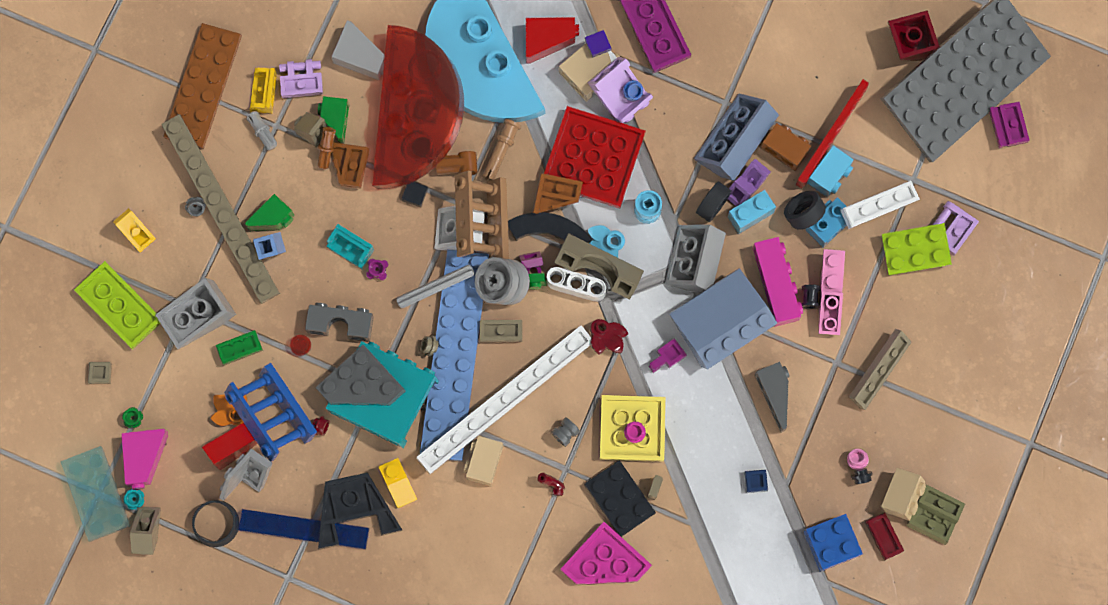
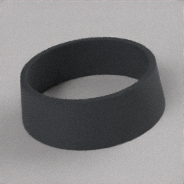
M220 500L203 503L197 508L192 519V527L196 538L209 547H221L230 543L237 535L240 525L238 513L233 506ZM210 503L223 504L230 510L233 517V526L230 533L219 541H207L200 537L195 529V518L198 512Z

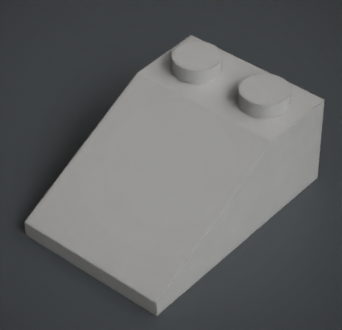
M204 278L158 312L156 317L176 348L180 349L220 327L234 317L236 313L215 281Z

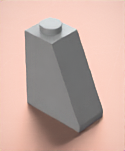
M347 20L332 55L333 63L380 80L381 75H385L388 69L386 56L351 21Z

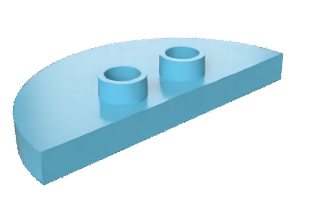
M437 0L430 12L426 25L425 48L432 76L444 95L461 110L487 121L504 123L505 119H509L514 122H523L544 115L545 108L487 1Z

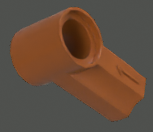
M463 151L459 152L458 155L436 156L437 175L458 174L465 171H471L472 175H476L478 173L476 152Z

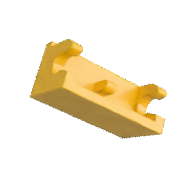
M255 68L250 112L257 111L258 113L273 114L277 81L275 68Z

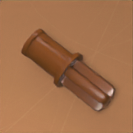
M331 127L322 128V138L318 145L320 150L318 167L323 169L329 168L331 152L335 149L333 142L336 130Z

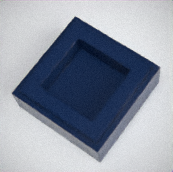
M766 469L744 472L746 493L768 492Z

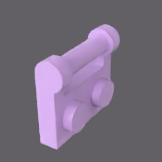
M947 201L943 206L944 210L933 225L945 223L950 214L957 216L946 231L950 254L955 256L979 221L952 202Z

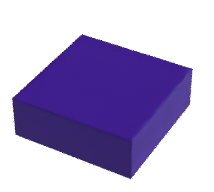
M604 30L585 37V42L592 58L612 50Z

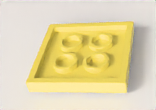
M602 395L600 460L664 462L666 397ZM630 422H639L645 427V437L639 443H631L625 438L624 430Z

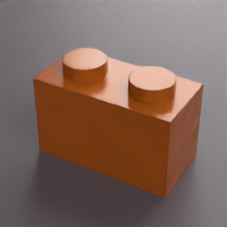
M776 123L763 141L761 149L796 171L808 154L811 145H809L808 140L804 137H797L791 133L792 131L789 127Z

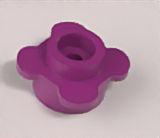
M370 259L368 261L369 271L366 273L369 279L379 278L380 280H385L387 278L386 268L389 266L386 260Z

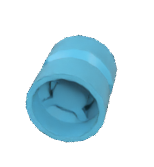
M651 190L641 192L635 200L634 213L636 218L644 224L654 223L659 219L662 210L661 197L658 193Z

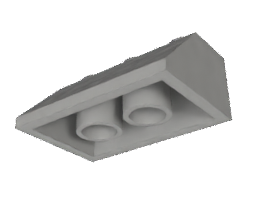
M679 225L665 285L696 293H701L714 285L726 233L712 225Z

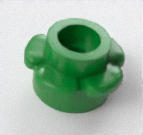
M135 407L129 408L122 415L124 425L128 428L139 427L141 420H143V413Z

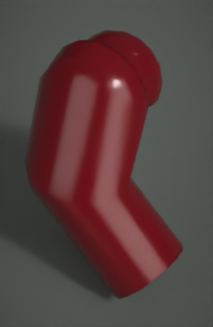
M546 473L538 475V482L552 487L553 495L563 496L565 490L564 483Z

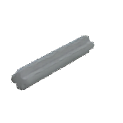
M470 265L461 267L397 297V303L399 307L405 308L474 276V270Z

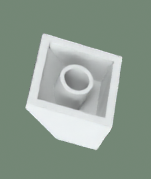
M455 206L438 209L434 248L436 250H457ZM473 210V222L484 223V212ZM473 230V241L482 243L483 232Z

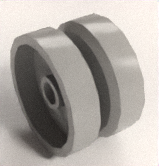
M496 257L486 259L479 266L475 275L476 292L487 303L514 305L526 296L529 289L530 279L528 271L517 260Z

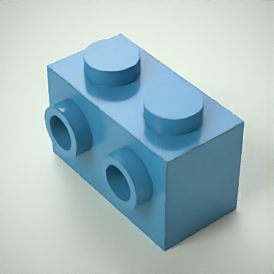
M838 197L833 202L831 200L827 201L823 217L813 226L806 228V231L823 248L847 226L840 211L847 206Z

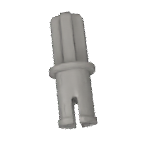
M257 111L250 113L246 119L253 127L255 136L261 139L267 150H272L277 146V142L269 131L270 127L263 122Z

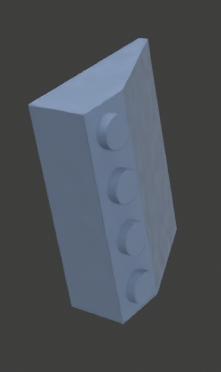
M740 268L669 313L698 363L707 370L778 324L768 306Z

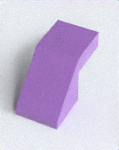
M754 159L742 176L735 180L729 188L732 192L728 200L735 206H738L750 199L771 171Z

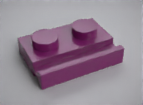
M1020 102L990 107L989 113L999 148L1024 144L1030 141Z

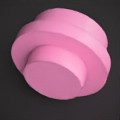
M854 449L847 456L848 465L855 470L865 468L869 462L867 453L861 449Z

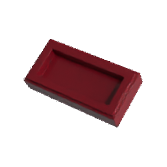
M885 512L865 522L884 561L904 552Z

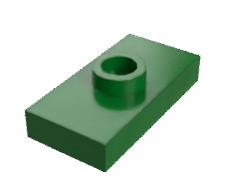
M256 330L216 345L223 366L263 351Z

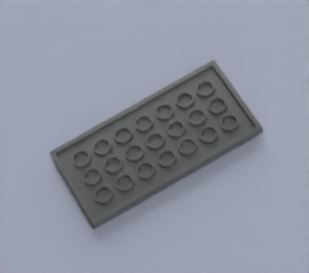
M991 0L880 99L927 160L934 162L988 114L990 107L998 105L1051 56L1009 0Z

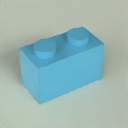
M833 145L812 173L807 184L828 198L831 192L835 194L842 185L839 182L842 177L847 178L853 170L851 165L854 159Z
M763 190L730 210L728 219L737 233L740 234L774 214L776 206L767 192Z

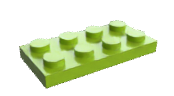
M106 261L74 289L132 350L160 324L156 317L157 313Z

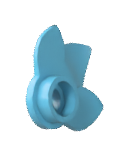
M602 225L589 228L588 233L593 239L590 244L618 258V252L625 244L624 235L616 230L610 231ZM612 237L618 239L617 245L611 244L610 240Z

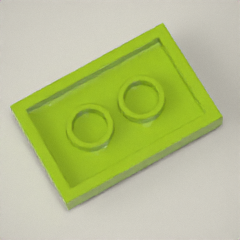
M945 223L882 234L889 276L952 265Z

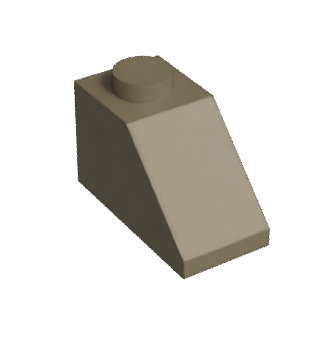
M306 112L304 116L298 117L294 124L296 134L317 148L321 142L322 128L327 127L325 120L322 117Z
M142 506L138 508L130 531L131 553L153 555L158 540L161 512L159 507Z

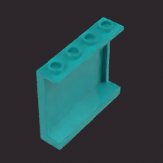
M361 341L357 350L364 345L406 392L390 406L381 404L331 405L328 402L326 409L331 414L404 449L407 443L405 437L434 382L438 384L439 380L436 378L434 371L426 367L422 370L416 367L417 364L409 359L403 361L398 358L399 355L390 350L384 352L380 350L379 345L371 341L368 344Z

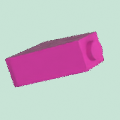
M165 429L122 433L125 484L132 487V490L144 489L145 485H151L168 438V431Z

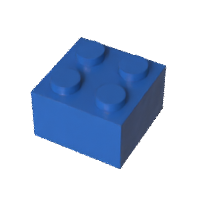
M846 514L810 527L803 532L820 572L860 557L863 554Z

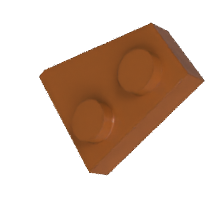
M333 142V147L335 148L332 152L333 162L337 170L339 184L345 187L361 189L370 149L364 146Z
M541 173L533 213L537 214L579 203L583 182Z

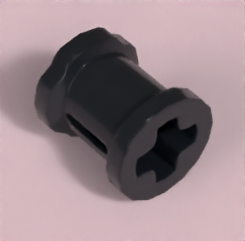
M812 284L803 285L802 308H820L818 291L821 290V287Z

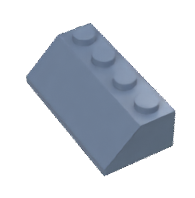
M739 93L694 160L718 176L734 181L751 158L755 149L762 142L766 133L773 126L779 114L767 100Z

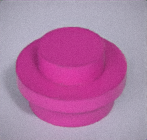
M635 421L627 424L624 430L625 438L631 443L641 442L646 434L645 427Z

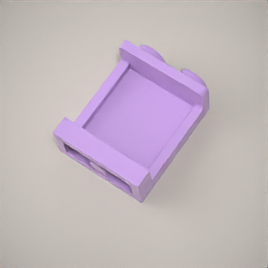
M617 57L590 80L588 84L614 120L620 123H627L633 119L634 114L639 109H644L649 105V101L653 96L643 88L642 96L636 101H630L624 97V85L630 80H638L629 69L630 63L627 59Z

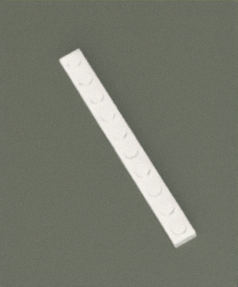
M579 326L416 457L429 474L433 473L591 345L592 338L582 326Z

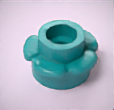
M128 490L123 499L124 504L131 510L142 507L145 502L143 499L144 493L141 490Z

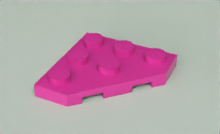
M603 522L560 570L576 585L638 582L652 565L609 525Z

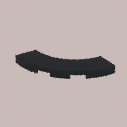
M527 213L508 220V229L516 241L535 234L553 235L564 242L568 234L587 243L592 241L587 232L575 222L553 213Z

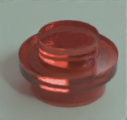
M296 335L290 342L291 351L298 356L306 355L311 350L310 339L305 335Z

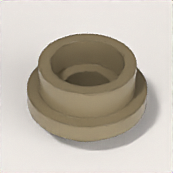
M433 335L425 336L421 342V352L425 353L426 356H432L433 353H436L438 349L436 337Z

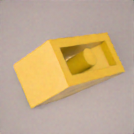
M399 458L379 466L397 508L417 500Z

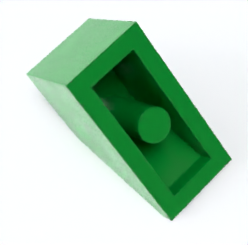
M323 96L322 103L318 104V115L325 120L327 127L336 130L335 138L339 143L344 144L350 107L349 101L344 98Z
M273 194L245 222V225L250 231L281 230L292 223L295 215L280 198Z

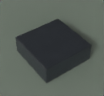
M408 180L401 200L422 207L428 187Z

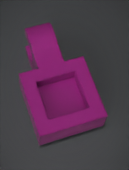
M674 338L657 350L659 357L653 360L648 367L653 373L665 364L670 369L684 359L687 354Z

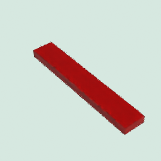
M862 79L798 178L796 186L801 189L804 188L866 92L869 82Z

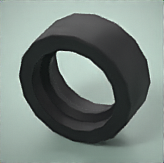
M718 181L707 193L699 205L696 214L711 222L729 198L732 190Z
M804 191L794 196L784 208V215L793 228L803 230L813 226L823 217L826 206L817 192Z

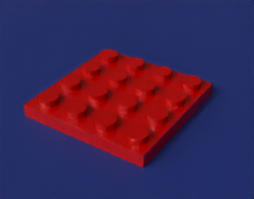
M567 106L544 174L583 182L581 197L620 209L646 130Z

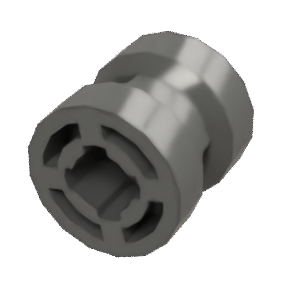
M565 417L561 421V426L555 427L551 434L566 447L570 443L571 436H577L581 431L571 420Z

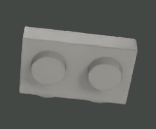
M253 449L246 455L242 454L237 460L236 466L234 468L230 467L224 475L226 480L220 487V491H222L220 499L224 501L241 481L260 492L265 486L273 463Z

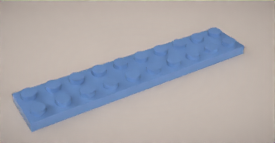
M447 249L444 275L470 265L474 270V276L442 290L436 331L438 349L436 353H433L431 368L435 372L439 383L434 382L428 393L420 454L469 415L484 301L476 292L475 275L479 266L486 259H489V254L474 252L467 256L457 257V250ZM464 448L449 460L462 462Z

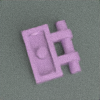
M308 59L306 62L294 63V61H287V64H279L280 72H288V76H280L282 98L323 95L321 72L313 73V69H321V61ZM306 70L307 73L295 75V71Z

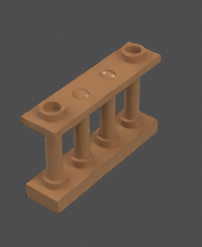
M471 171L455 175L457 257L473 254L474 251L489 253V258L509 259L506 178L499 177L487 181L485 184L472 181ZM472 189L487 192V204L472 201ZM473 210L487 212L488 224L473 222ZM473 230L488 233V245L474 242Z

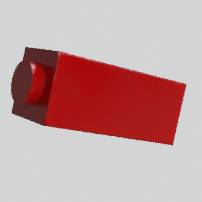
M575 17L526 18V64H531L575 44V36H579V24H575Z
M242 423L207 443L202 449L212 463L221 471L258 443L246 425Z

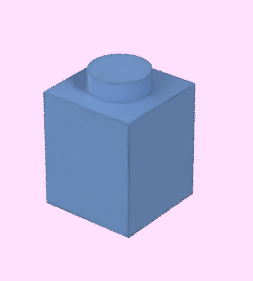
M281 232L253 239L259 260L286 252Z

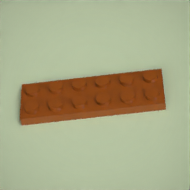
M204 23L201 24L169 118L170 120L180 114L200 149L205 147L242 38L240 33ZM164 132L163 137L170 140L166 132Z

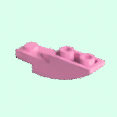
M823 249L818 334L840 335L845 251Z

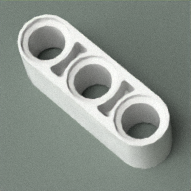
M559 267L551 268L547 273V284L553 290L595 302L601 301L605 297L606 285L600 279ZM555 274L560 275L562 280L554 283L550 280L551 276ZM578 280L582 283V286L575 289L570 285L572 281ZM599 286L602 292L600 294H593L591 288Z

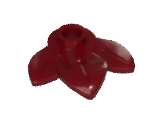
M603 319L593 321L590 326L593 350L598 355L605 349L621 354L624 347L622 338L628 335L627 329L617 322L608 323ZM598 326L602 327L604 331H601Z

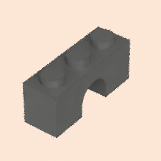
M315 303V305H309L305 330L308 334L328 336L331 325L342 321L348 325L347 336L349 339L369 342L374 317L372 313H369V310L357 308V311L348 310L349 308L346 306L337 305L336 308H331L324 303Z

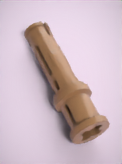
M504 120L505 125L500 135L496 137L498 143L482 174V177L485 179L489 176V181L495 179L508 148L514 145L513 139L517 131L521 129V125L512 120Z

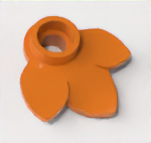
M214 395V406L218 412L212 415L211 420L219 426H227L229 424L238 426L244 423L242 419H235L237 412L233 405L228 403L225 395Z

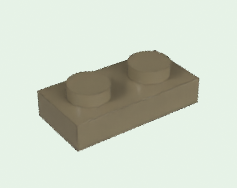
M480 320V342H522V320Z

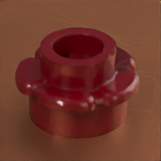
M324 416L315 418L312 425L317 431L316 435L324 436L329 428L330 421L325 419Z

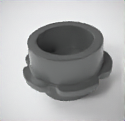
M191 197L186 201L187 205H185L186 211L192 216H200L206 208V204L201 197Z

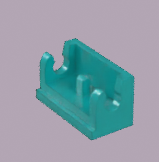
M339 224L336 225V228L327 240V248L360 269L364 267L374 252L373 245Z

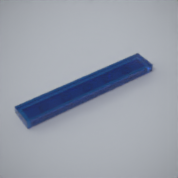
M242 509L238 530L319 543L321 521ZM340 523L335 524L339 546L367 549L370 528Z

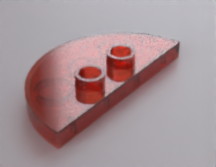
M388 25L372 184L378 190L397 188L410 184L433 170L453 146L460 131L464 114L462 82L449 56L424 34L396 25Z

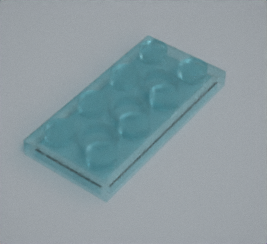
M102 446L60 461L89 542L131 526Z

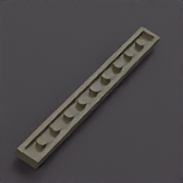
M179 114L162 123L161 125L260 303L263 304L279 295L280 292L262 260L258 259L255 247L181 115Z

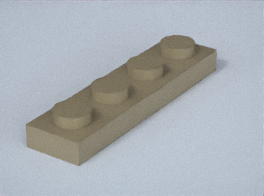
M895 328L850 394V399L859 408L867 409L911 344L910 339L901 330Z

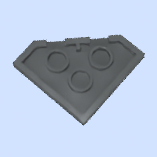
M364 345L315 387L331 405L381 404L390 406L406 392Z

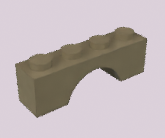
M568 234L554 262L572 272L577 269L588 268L601 273L608 280L611 291L629 300L635 292L644 270L571 234Z

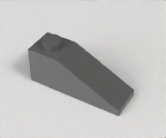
M778 362L756 371L755 377L782 433L787 428L788 378L790 375L786 366L782 367L781 363Z

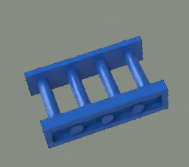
M269 363L259 373V379L239 389L232 382L224 393L228 403L233 405L260 446L261 453L272 462L280 453L278 448L297 438L306 444L314 438L317 431L272 363ZM262 386L267 387L271 396L249 406L243 396ZM274 403L278 404L283 413L261 424L255 413ZM285 421H289L294 431L272 441L266 431Z

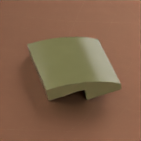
M926 485L924 494L920 496L917 502V512L914 516L912 515L907 526L946 545L961 516L965 503Z

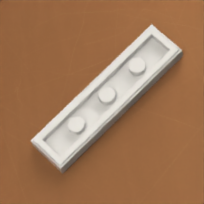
M909 181L847 206L840 211L848 229L920 199L912 181Z

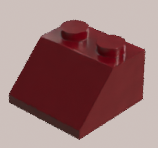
M928 10L888 21L900 60H924L939 47Z

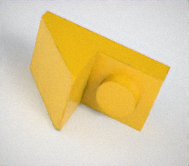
M129 208L113 221L122 234L140 253L156 239Z

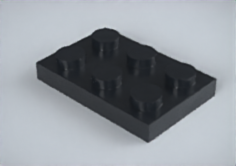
M620 460L584 484L621 537L656 514Z

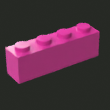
M779 237L755 242L753 252L770 311L778 323L775 327L799 321L801 314H803L801 302L796 300L797 287L795 282H791L789 274H792L790 263L785 261L786 248L784 243H780Z

